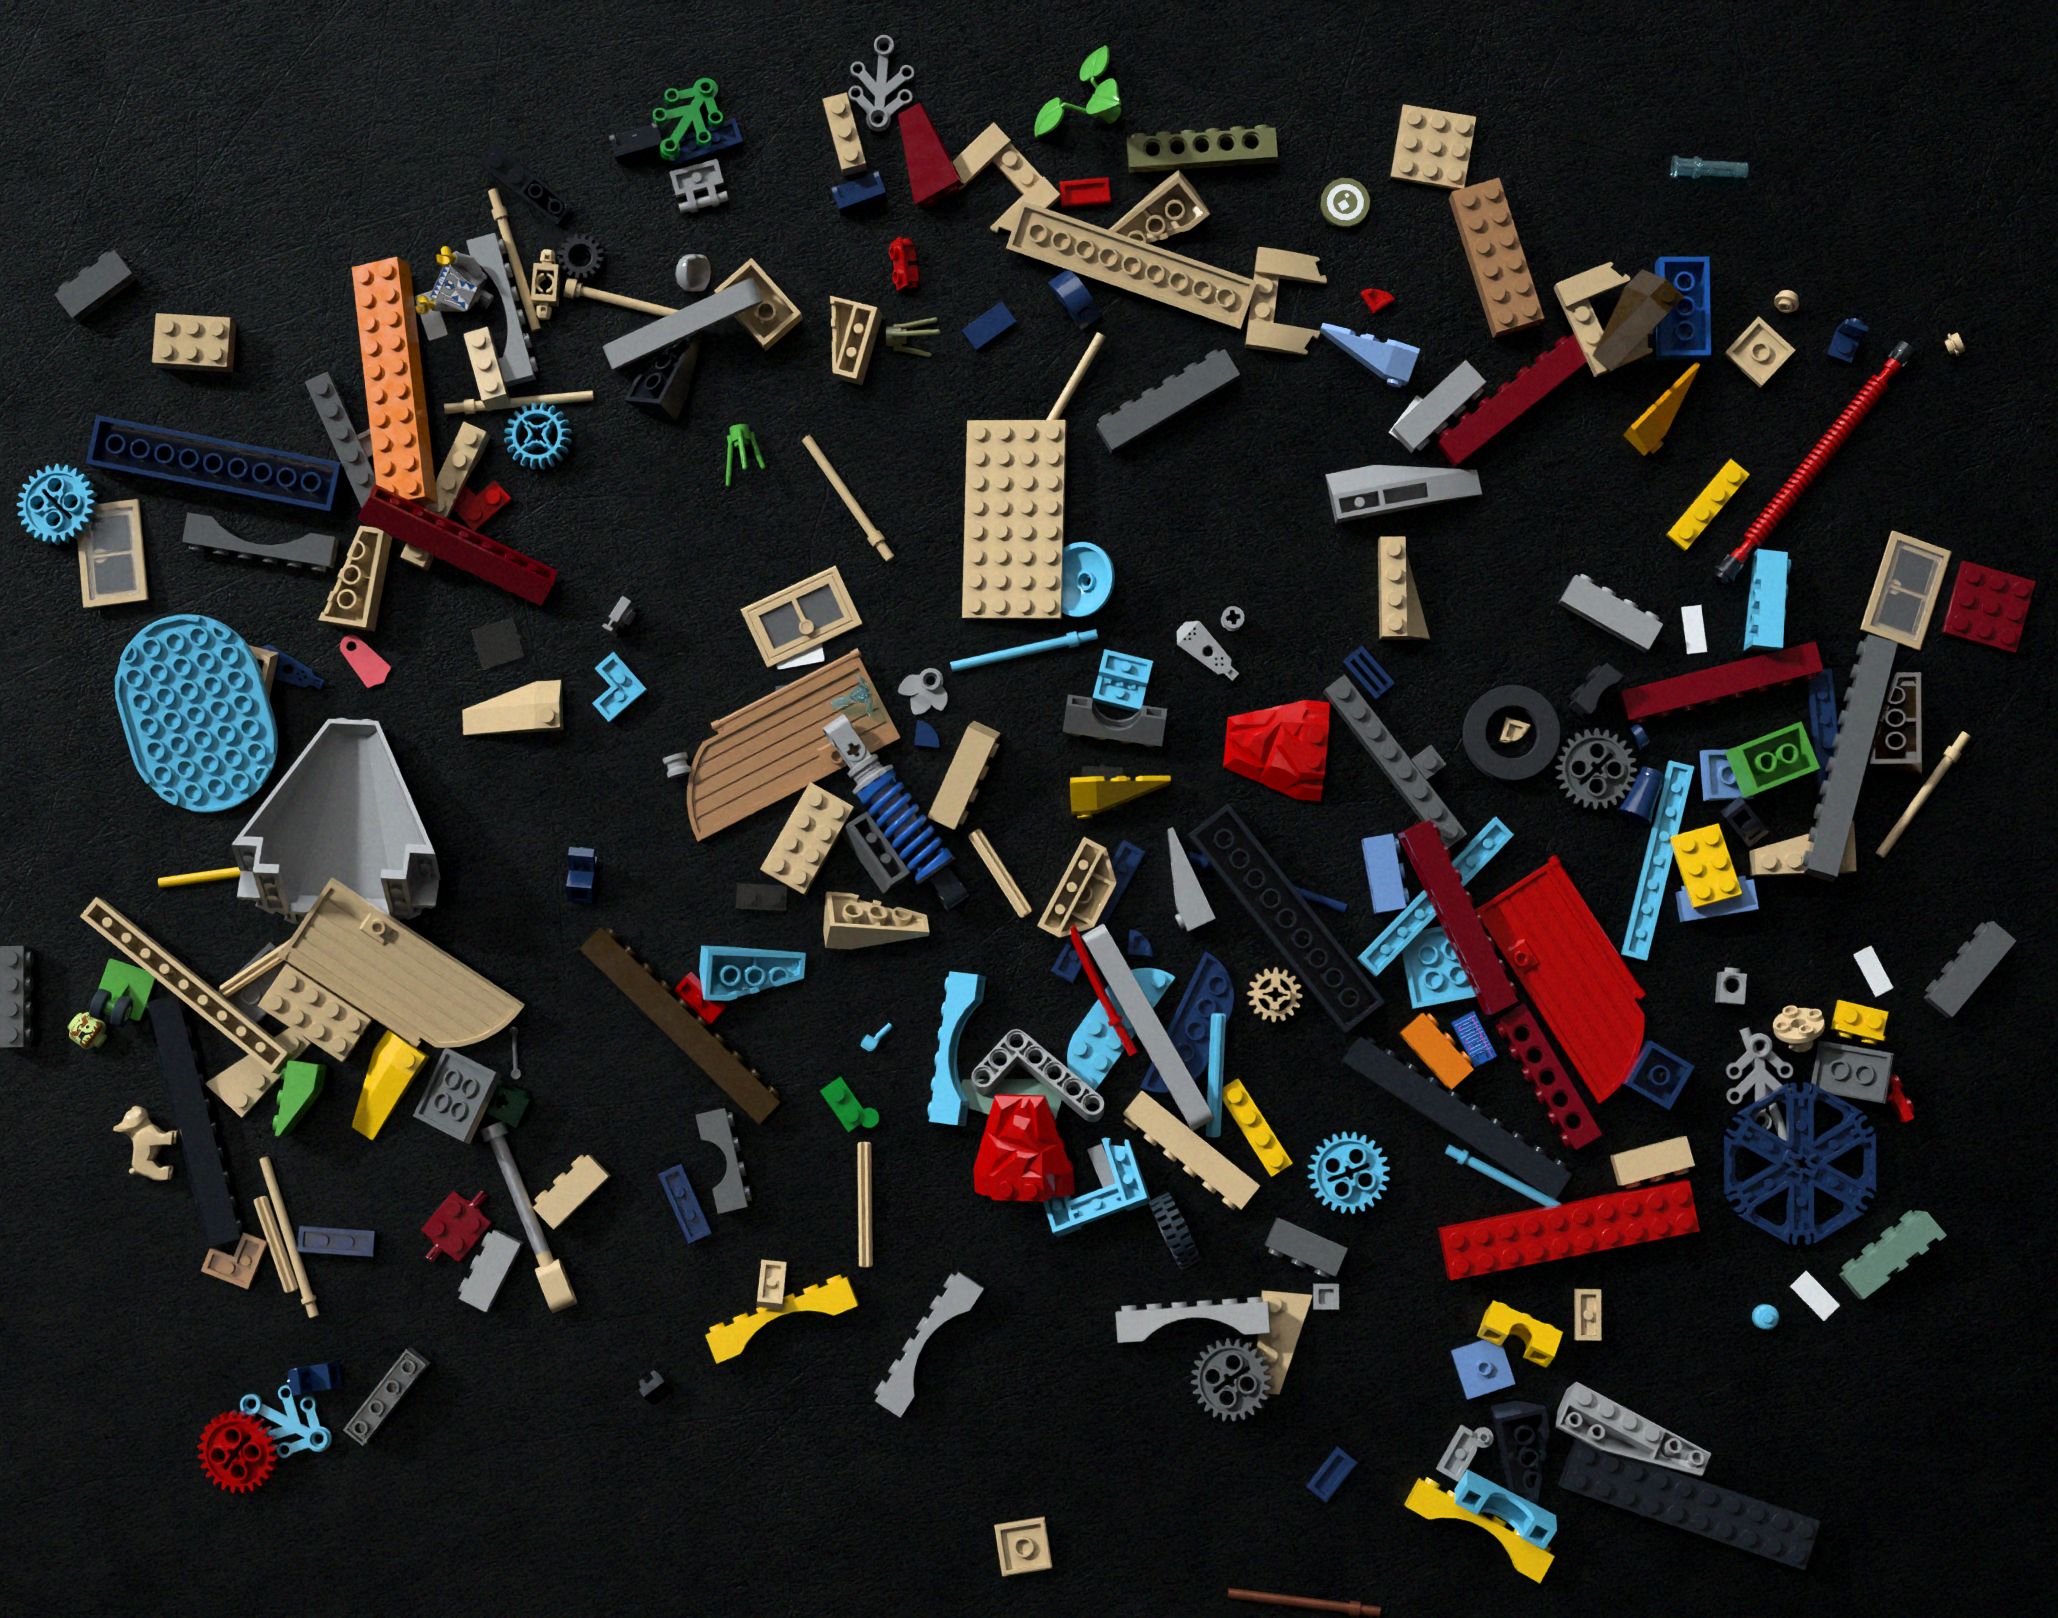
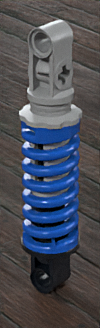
M844 714L823 727L824 734L851 769L847 774L850 778H854V781L857 783V786L852 791L854 795L856 794L860 798L863 805H873L869 810L870 816H881L876 824L880 828L888 826L884 836L887 839L895 837L892 843L893 849L898 850L906 847L900 853V859L905 861L912 857L914 858L907 865V869L910 872L918 870L915 872L916 885L928 881L948 912L968 900L970 896L967 890L949 868L956 857L951 854L948 848H941L936 852L935 849L942 843V839L940 837H935L931 840L927 839L934 832L933 826L920 829L927 818L925 815H915L919 810L917 804L910 806L907 804L911 799L910 793L900 794L904 784L902 782L893 784L896 782V773L893 770V766L883 767L878 761V755H871ZM849 746L859 749L857 757L854 754L848 755Z

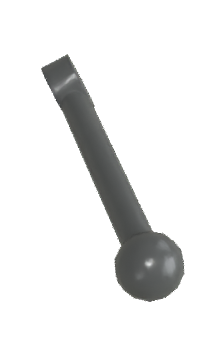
M515 1026L509 1029V1034L512 1036L513 1052L511 1076L514 1079H518L522 1073L518 1069L517 1035L519 1030Z

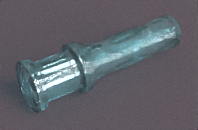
M1674 155L1671 161V177L1676 178L1679 175L1692 176L1693 179H1697L1704 175L1747 178L1748 163L1702 161L1701 158L1696 156L1693 159H1687Z

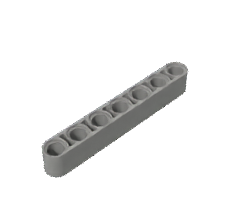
M750 278L604 345L603 349L612 370H616L761 304L763 300L754 278Z

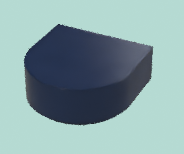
M1635 724L1627 729L1639 751L1649 745V739L1639 724Z

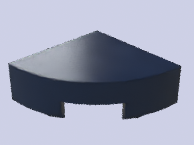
M917 720L914 745L939 748V738L935 730L929 724Z
M1130 930L1128 955L1153 957L1152 947L1148 939L1140 932Z

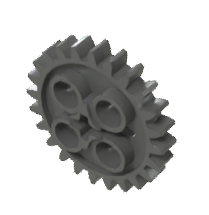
M1596 728L1593 735H1591L1589 730L1586 729L1583 738L1579 733H1576V742L1568 739L1566 742L1569 748H1560L1561 752L1565 755L1556 757V760L1562 764L1554 767V770L1561 771V775L1555 779L1563 780L1564 782L1559 787L1560 790L1565 788L1569 790L1565 795L1566 798L1571 795L1575 796L1573 804L1581 800L1583 801L1582 808L1584 809L1589 803H1591L1593 810L1597 809L1598 803L1601 804L1603 809H1606L1607 801L1614 806L1617 804L1616 796L1623 800L1625 796L1622 791L1630 792L1632 790L1627 783H1632L1636 780L1630 776V773L1637 771L1636 768L1630 767V764L1635 762L1636 759L1628 758L1627 755L1632 752V749H1623L1626 741L1616 742L1618 734L1609 738V730L1600 735L1599 729ZM1592 745H1597L1601 748L1602 756L1600 758H1594L1590 754ZM1611 753L1612 758L1599 768V773H1595L1583 785H1580L1579 781L1593 769L1591 764L1593 766L1597 765ZM1574 762H1579L1583 765L1584 772L1582 775H1576L1572 771ZM1610 763L1616 764L1619 767V774L1617 776H1611L1608 773L1607 767ZM1592 780L1598 781L1601 784V791L1597 794L1593 793L1589 788Z
M1231 1338L1226 1339L1225 1345L1222 1340L1216 1341L1217 1349L1212 1344L1208 1345L1209 1353L1205 1351L1200 1352L1204 1360H1195L1194 1362L1199 1366V1369L1191 1371V1373L1198 1376L1196 1380L1191 1381V1384L1198 1385V1389L1193 1391V1394H1201L1202 1396L1198 1400V1404L1206 1402L1207 1405L1204 1411L1214 1409L1213 1417H1217L1222 1413L1223 1421L1228 1420L1230 1415L1232 1421H1238L1239 1414L1243 1420L1248 1418V1412L1252 1415L1257 1414L1255 1406L1263 1408L1264 1404L1261 1399L1267 1400L1270 1398L1265 1393V1390L1273 1389V1386L1267 1384V1380L1272 1379L1273 1376L1266 1374L1271 1365H1263L1267 1357L1257 1356L1260 1348L1251 1351V1342H1247L1242 1346V1339H1237L1234 1345ZM1233 1355L1240 1359L1238 1369L1231 1366L1230 1359ZM1247 1366L1250 1367V1370L1235 1379L1233 1384L1226 1385L1218 1393L1214 1392V1389L1227 1382L1231 1378L1230 1376L1240 1373ZM1213 1369L1217 1370L1220 1374V1379L1217 1383L1213 1382L1210 1378V1373ZM1247 1376L1251 1377L1254 1381V1388L1252 1390L1247 1389L1244 1385V1380ZM1226 1391H1230L1234 1396L1232 1404H1228L1224 1399Z

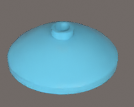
M1077 542L1064 548L1063 613L1074 617L1089 616L1100 610L1108 601L1114 587V568L1109 556L1100 547L1087 542ZM1090 578V579H1091V582H1090V584H1089V586H1088V585H1087V581H1088V579Z

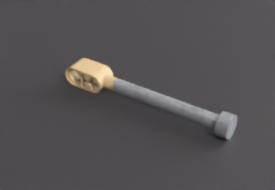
M504 1121L480 1130L484 1142L490 1141L540 1265L535 1271L552 1313L577 1304L560 1259L554 1261L504 1137L508 1133Z

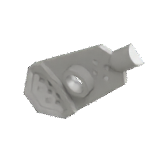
M1200 621L1185 622L1176 631L1177 645L1217 674L1224 673L1232 681L1239 674L1231 666V658ZM1207 647L1213 650V654L1210 657L1205 656L1203 650Z

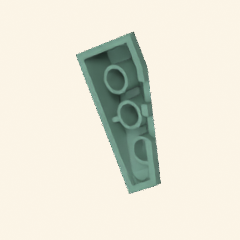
M972 1079L963 1080L961 1084L969 1100L968 1108L990 1114L996 1094L1046 1095L1055 1120L1062 1101L1037 1079H1003L989 1094L985 1095L975 1092L972 1086ZM977 1079L976 1081L980 1084H987L990 1079Z

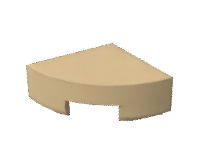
M1506 717L1498 742L1511 743L1520 739L1528 731L1530 724Z

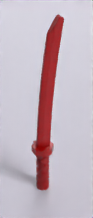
M1073 925L1071 927L1072 942L1110 1020L1107 1023L1109 1026H1113L1128 1055L1131 1056L1138 1052L1121 1022L1123 1018L1121 1015L1118 1016L1098 977L1077 927Z

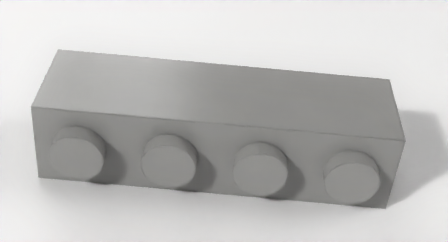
M1465 360L1401 419L1391 432L1411 453L1416 448L1421 451L1430 442L1428 437L1432 433L1436 432L1439 434L1448 426L1446 420L1452 415L1458 417L1467 408L1464 404L1470 398L1475 401L1485 391L1482 387L1486 381Z
M1583 574L1581 576L1575 575L1558 604L1644 653L1647 652L1663 626L1659 622L1660 618L1648 611L1646 613L1641 612L1637 609L1638 606L1630 600L1624 599L1622 601L1615 597L1616 593L1607 587H1602L1601 589L1593 584L1594 580Z

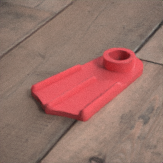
M355 635L344 637L340 643V650L366 687L370 688L384 683L391 667L359 637ZM350 642L356 643L354 651H349L347 648Z

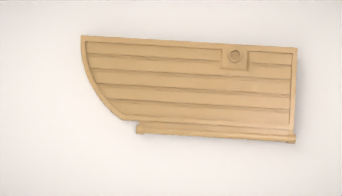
M333 877L329 880L285 949L282 948L277 955L281 960L287 961L410 1042L409 1044L415 1048L420 1045V1037L434 1047L440 1048L460 1047L479 1042L507 1026L525 1005Z

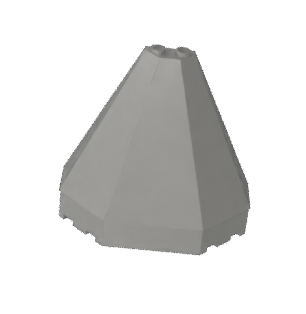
M328 719L231 844L238 868L241 871L237 898L253 900L256 902V907L271 914L277 911L285 915L284 920L292 924H301L329 880L333 877L399 922L404 918L410 920L420 915L422 909L436 907L439 880L441 878L433 847L379 722L370 719Z

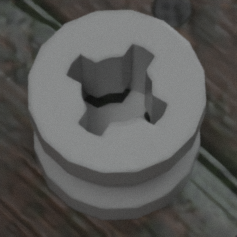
M687 752L663 758L664 764L668 767V779L680 777L691 772V767L687 765L686 761L688 758Z

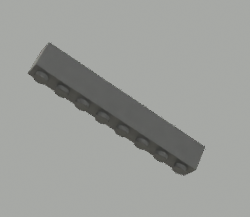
M1344 674L1327 687L1323 694L1421 821L1431 819L1432 823L1434 822L1438 826L1441 833L1439 838L1443 846L1445 845L1449 848L1467 834L1346 675Z

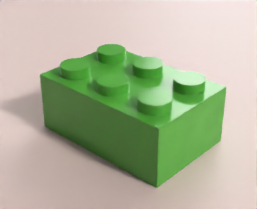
M1802 722L1725 751L1743 798L1820 769Z

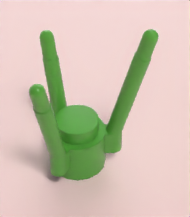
M738 424L729 428L730 435L727 436V487L731 485L734 446L740 450L743 470L747 469L745 447L749 446V442L760 467L765 469L763 458L755 441L754 432H750L748 424Z

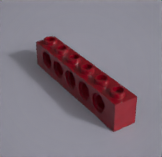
M1525 1003L1497 1018V1031L1503 1039L1507 1037L1511 1046L1508 1049L1515 1060L1520 1059L1524 1068L1521 1071L1528 1082L1533 1081L1537 1088L1534 1093L1541 1104L1546 1103L1550 1110L1547 1115L1554 1126L1558 1125L1563 1132L1560 1137L1567 1148L1571 1146L1573 1150H1577L1601 1136L1602 1133ZM1519 1027L1527 1031V1038L1523 1042L1515 1038V1031ZM1531 1049H1536L1540 1054V1059L1535 1064L1528 1060V1052ZM1544 1071H1549L1553 1076V1081L1549 1085H1544L1541 1082L1540 1077ZM1559 1092L1566 1098V1102L1562 1107L1556 1106L1553 1101L1555 1094ZM1571 1114L1577 1116L1579 1121L1578 1126L1574 1129L1569 1128L1566 1124L1567 1117Z

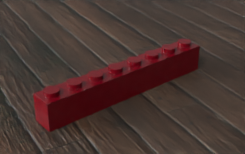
M1575 334L1569 338L1566 335L1554 344L1556 348L1552 352L1544 351L1535 359L1537 363L1529 369L1528 366H1525L1516 374L1518 379L1511 384L1508 381L1496 390L1499 394L1492 399L1489 396L1477 405L1479 409L1475 413L1467 412L1458 420L1459 425L1452 430L1449 427L1438 436L1441 440L1438 441L1436 446L1454 468L1588 363Z
M376 484L373 485L358 517V520L363 521L368 526L380 529L391 537L399 538L415 548L422 549L438 559L452 563L461 570L471 572L482 580L490 581L504 590L513 592L527 601L534 602L540 606L553 586L557 570Z
M1816 642L1623 690L1618 695L1625 722L1632 721L1633 725L1647 722V717L1657 715L1658 719L1671 716L1672 710L1681 708L1683 713L1695 710L1696 704L1705 702L1706 706L1721 703L1720 698L1727 696L1730 697V700L1745 697L1744 692L1754 690V694L1769 691L1768 686L1778 684L1779 688L1792 685L1794 679L1802 678L1803 682L1818 678L1817 673L1822 672L1823 667Z
M1430 819L1398 833L1401 843L1484 1015H1492L1518 1002L1515 996L1517 995V990L1505 975L1506 967L1494 952L1495 944L1490 936H1486L1483 929V919L1473 909V899L1461 884L1462 876L1450 861L1452 858L1447 846H1443L1439 838L1441 833L1438 826L1434 822L1432 823Z

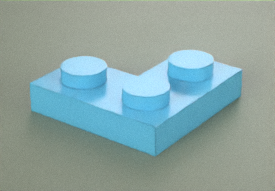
M614 652L595 667L611 687L592 704L610 723L646 692L647 689Z

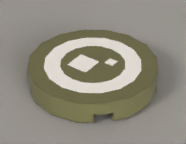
M1340 178L1332 181L1325 188L1321 196L1320 208L1323 216L1330 224L1342 228H1350L1358 225L1365 219L1369 210L1370 198L1367 190L1360 182L1351 178Z

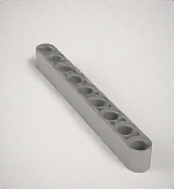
M1101 924L1082 935L1086 946L1192 1131L1215 1119L1105 925Z

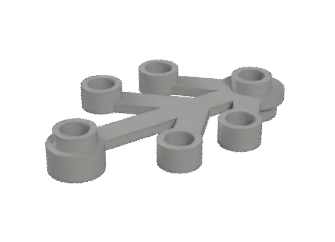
M887 35L877 37L874 42V49L878 54L876 82L867 73L862 62H854L850 67L852 76L859 78L875 96V106H873L863 95L861 87L852 86L848 91L850 100L857 102L867 113L866 122L868 127L876 132L886 130L891 123L890 116L900 107L911 104L913 99L912 93L907 89L899 91L898 97L885 107V98L903 82H909L914 78V69L909 65H904L900 68L899 73L887 82L888 56L894 51L893 40ZM882 44H887L889 46V49L887 51L880 50V46ZM856 66H860L863 70L857 74L853 69ZM904 70L912 72L909 77H904L902 73ZM855 90L861 93L857 98L851 95ZM903 94L910 96L907 101H902L900 97ZM877 116L883 118V121L879 124L874 122Z
M1753 1034L1747 1041V1051L1736 1063H1731L1726 1068L1727 1075L1732 1079H1737L1742 1075V1069L1754 1059V1070L1736 1088H1731L1727 1091V1099L1732 1104L1740 1103L1743 1095L1754 1084L1755 1102L1765 1096V1083L1773 1091L1782 1086L1765 1069V1059L1777 1068V1072L1782 1078H1789L1793 1074L1792 1066L1787 1062H1783L1772 1051V1042L1765 1034ZM1758 1041L1764 1043L1761 1050L1755 1049V1043ZM1783 1066H1788L1790 1069L1787 1074H1781L1780 1070ZM1732 1067L1739 1069L1736 1075H1731L1729 1071ZM1732 1092L1739 1093V1098L1737 1100L1730 1099V1094ZM1765 1108L1756 1114L1755 1122L1757 1117L1763 1116L1765 1122L1759 1126L1768 1130L1771 1127L1772 1120L1768 1113H1766Z

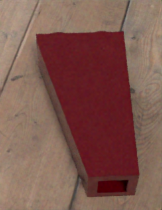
M918 103L898 114L913 199L916 205L922 209L936 205L938 199L945 195L952 196L960 190L959 187L963 186L964 183L926 108L921 103Z

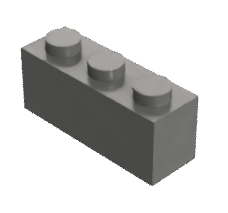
M115 250L112 252L108 251L98 258V262L92 267L87 266L78 273V277L72 282L67 281L58 288L59 291L54 295L76 322H80L135 281L137 277Z
M868 812L849 822L842 830V836L883 894L902 883L909 875L910 871Z
M1276 1217L1265 1243L1266 1246L1270 1247L1269 1253L1280 1258L1283 1257V1254L1293 1257L1292 1263L1303 1268L1309 1264L1316 1268L1314 1273L1329 1278L1330 1274L1337 1275L1348 1249Z

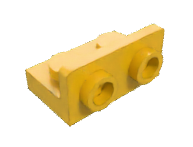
M1837 1000L1831 1030L1838 1031L1837 1036L1852 1039V1036L1855 1035L1862 1037L1861 1042L1876 1045L1877 1041H1885L1883 1033L1888 1012Z

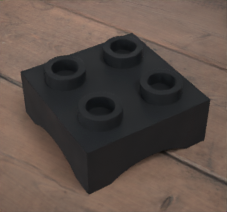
M1608 663L1603 667L1598 665L1586 677L1588 684L1586 686L1582 684L1570 696L1572 702L1569 707L1584 719L1596 708L1600 694L1605 689L1616 684L1623 675Z

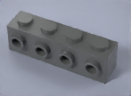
M0 946V1047L2 1048L31 1047V1042L33 1041L31 1017L33 1016L34 1008L31 1002V992L33 991L34 982L31 976V966H33L34 956L31 947Z

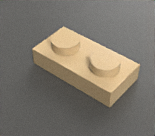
M761 1260L756 1307L782 1310L787 1262Z
M1575 1289V1340H1601V1289Z

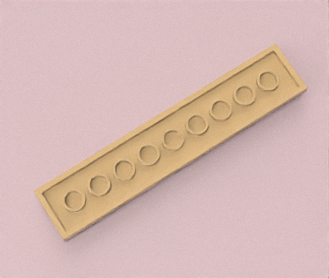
M1025 201L1021 202L1006 247L1007 249L1241 329L1257 281Z

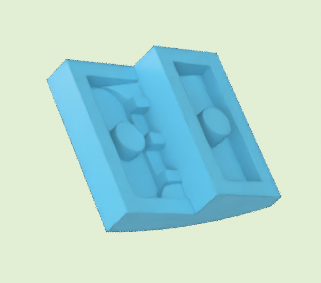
M1105 649L1093 694L1094 702L1138 712L1143 704L1153 661Z

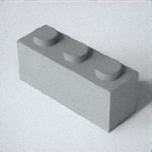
M493 1230L492 1234L488 1232L481 1245L485 1247L481 1256L476 1255L470 1266V1269L473 1270L470 1278H464L458 1291L461 1292L459 1299L484 1312L490 1311L524 1243L499 1230Z

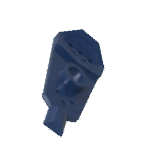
M271 644L260 647L261 649L279 653L274 679L304 688L309 685L319 689L322 688L324 680L314 676L313 669ZM286 665L293 667L292 674H288L285 671Z

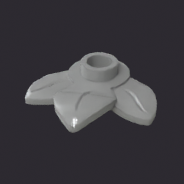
M934 668L925 669L920 675H909L902 681L898 689L900 694L911 696L910 703L914 715L926 712L931 706L942 711L948 698L945 689L942 687L943 676ZM932 676L936 679L934 685H928L926 679Z

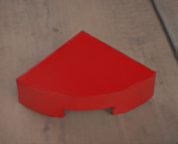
M1366 289L1360 292V295L1373 314L1395 300L1391 294L1379 289Z

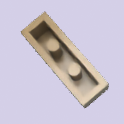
M847 93L824 98V108L843 177L866 171V162Z
M488 327L465 333L464 338L487 411L511 405L494 340Z
M1687 1136L1677 1137L1610 1156L1618 1185H1625L1626 1189L1640 1186V1180L1649 1178L1650 1182L1665 1179L1664 1174L1673 1171L1675 1176L1688 1173V1167L1695 1166Z
M591 1154L586 1157L580 1155L571 1164L573 1169L567 1175L564 1172L561 1173L553 1181L555 1186L549 1192L544 1190L535 1198L537 1204L533 1209L552 1229H557L611 1177Z

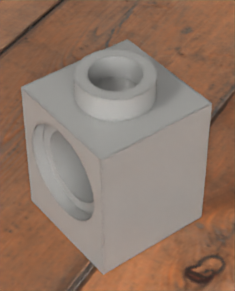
M1725 968V972H1718L1715 1003L1745 1004L1747 974H1741L1738 968ZM1728 979H1733L1737 984V989L1734 993L1728 992L1725 987Z

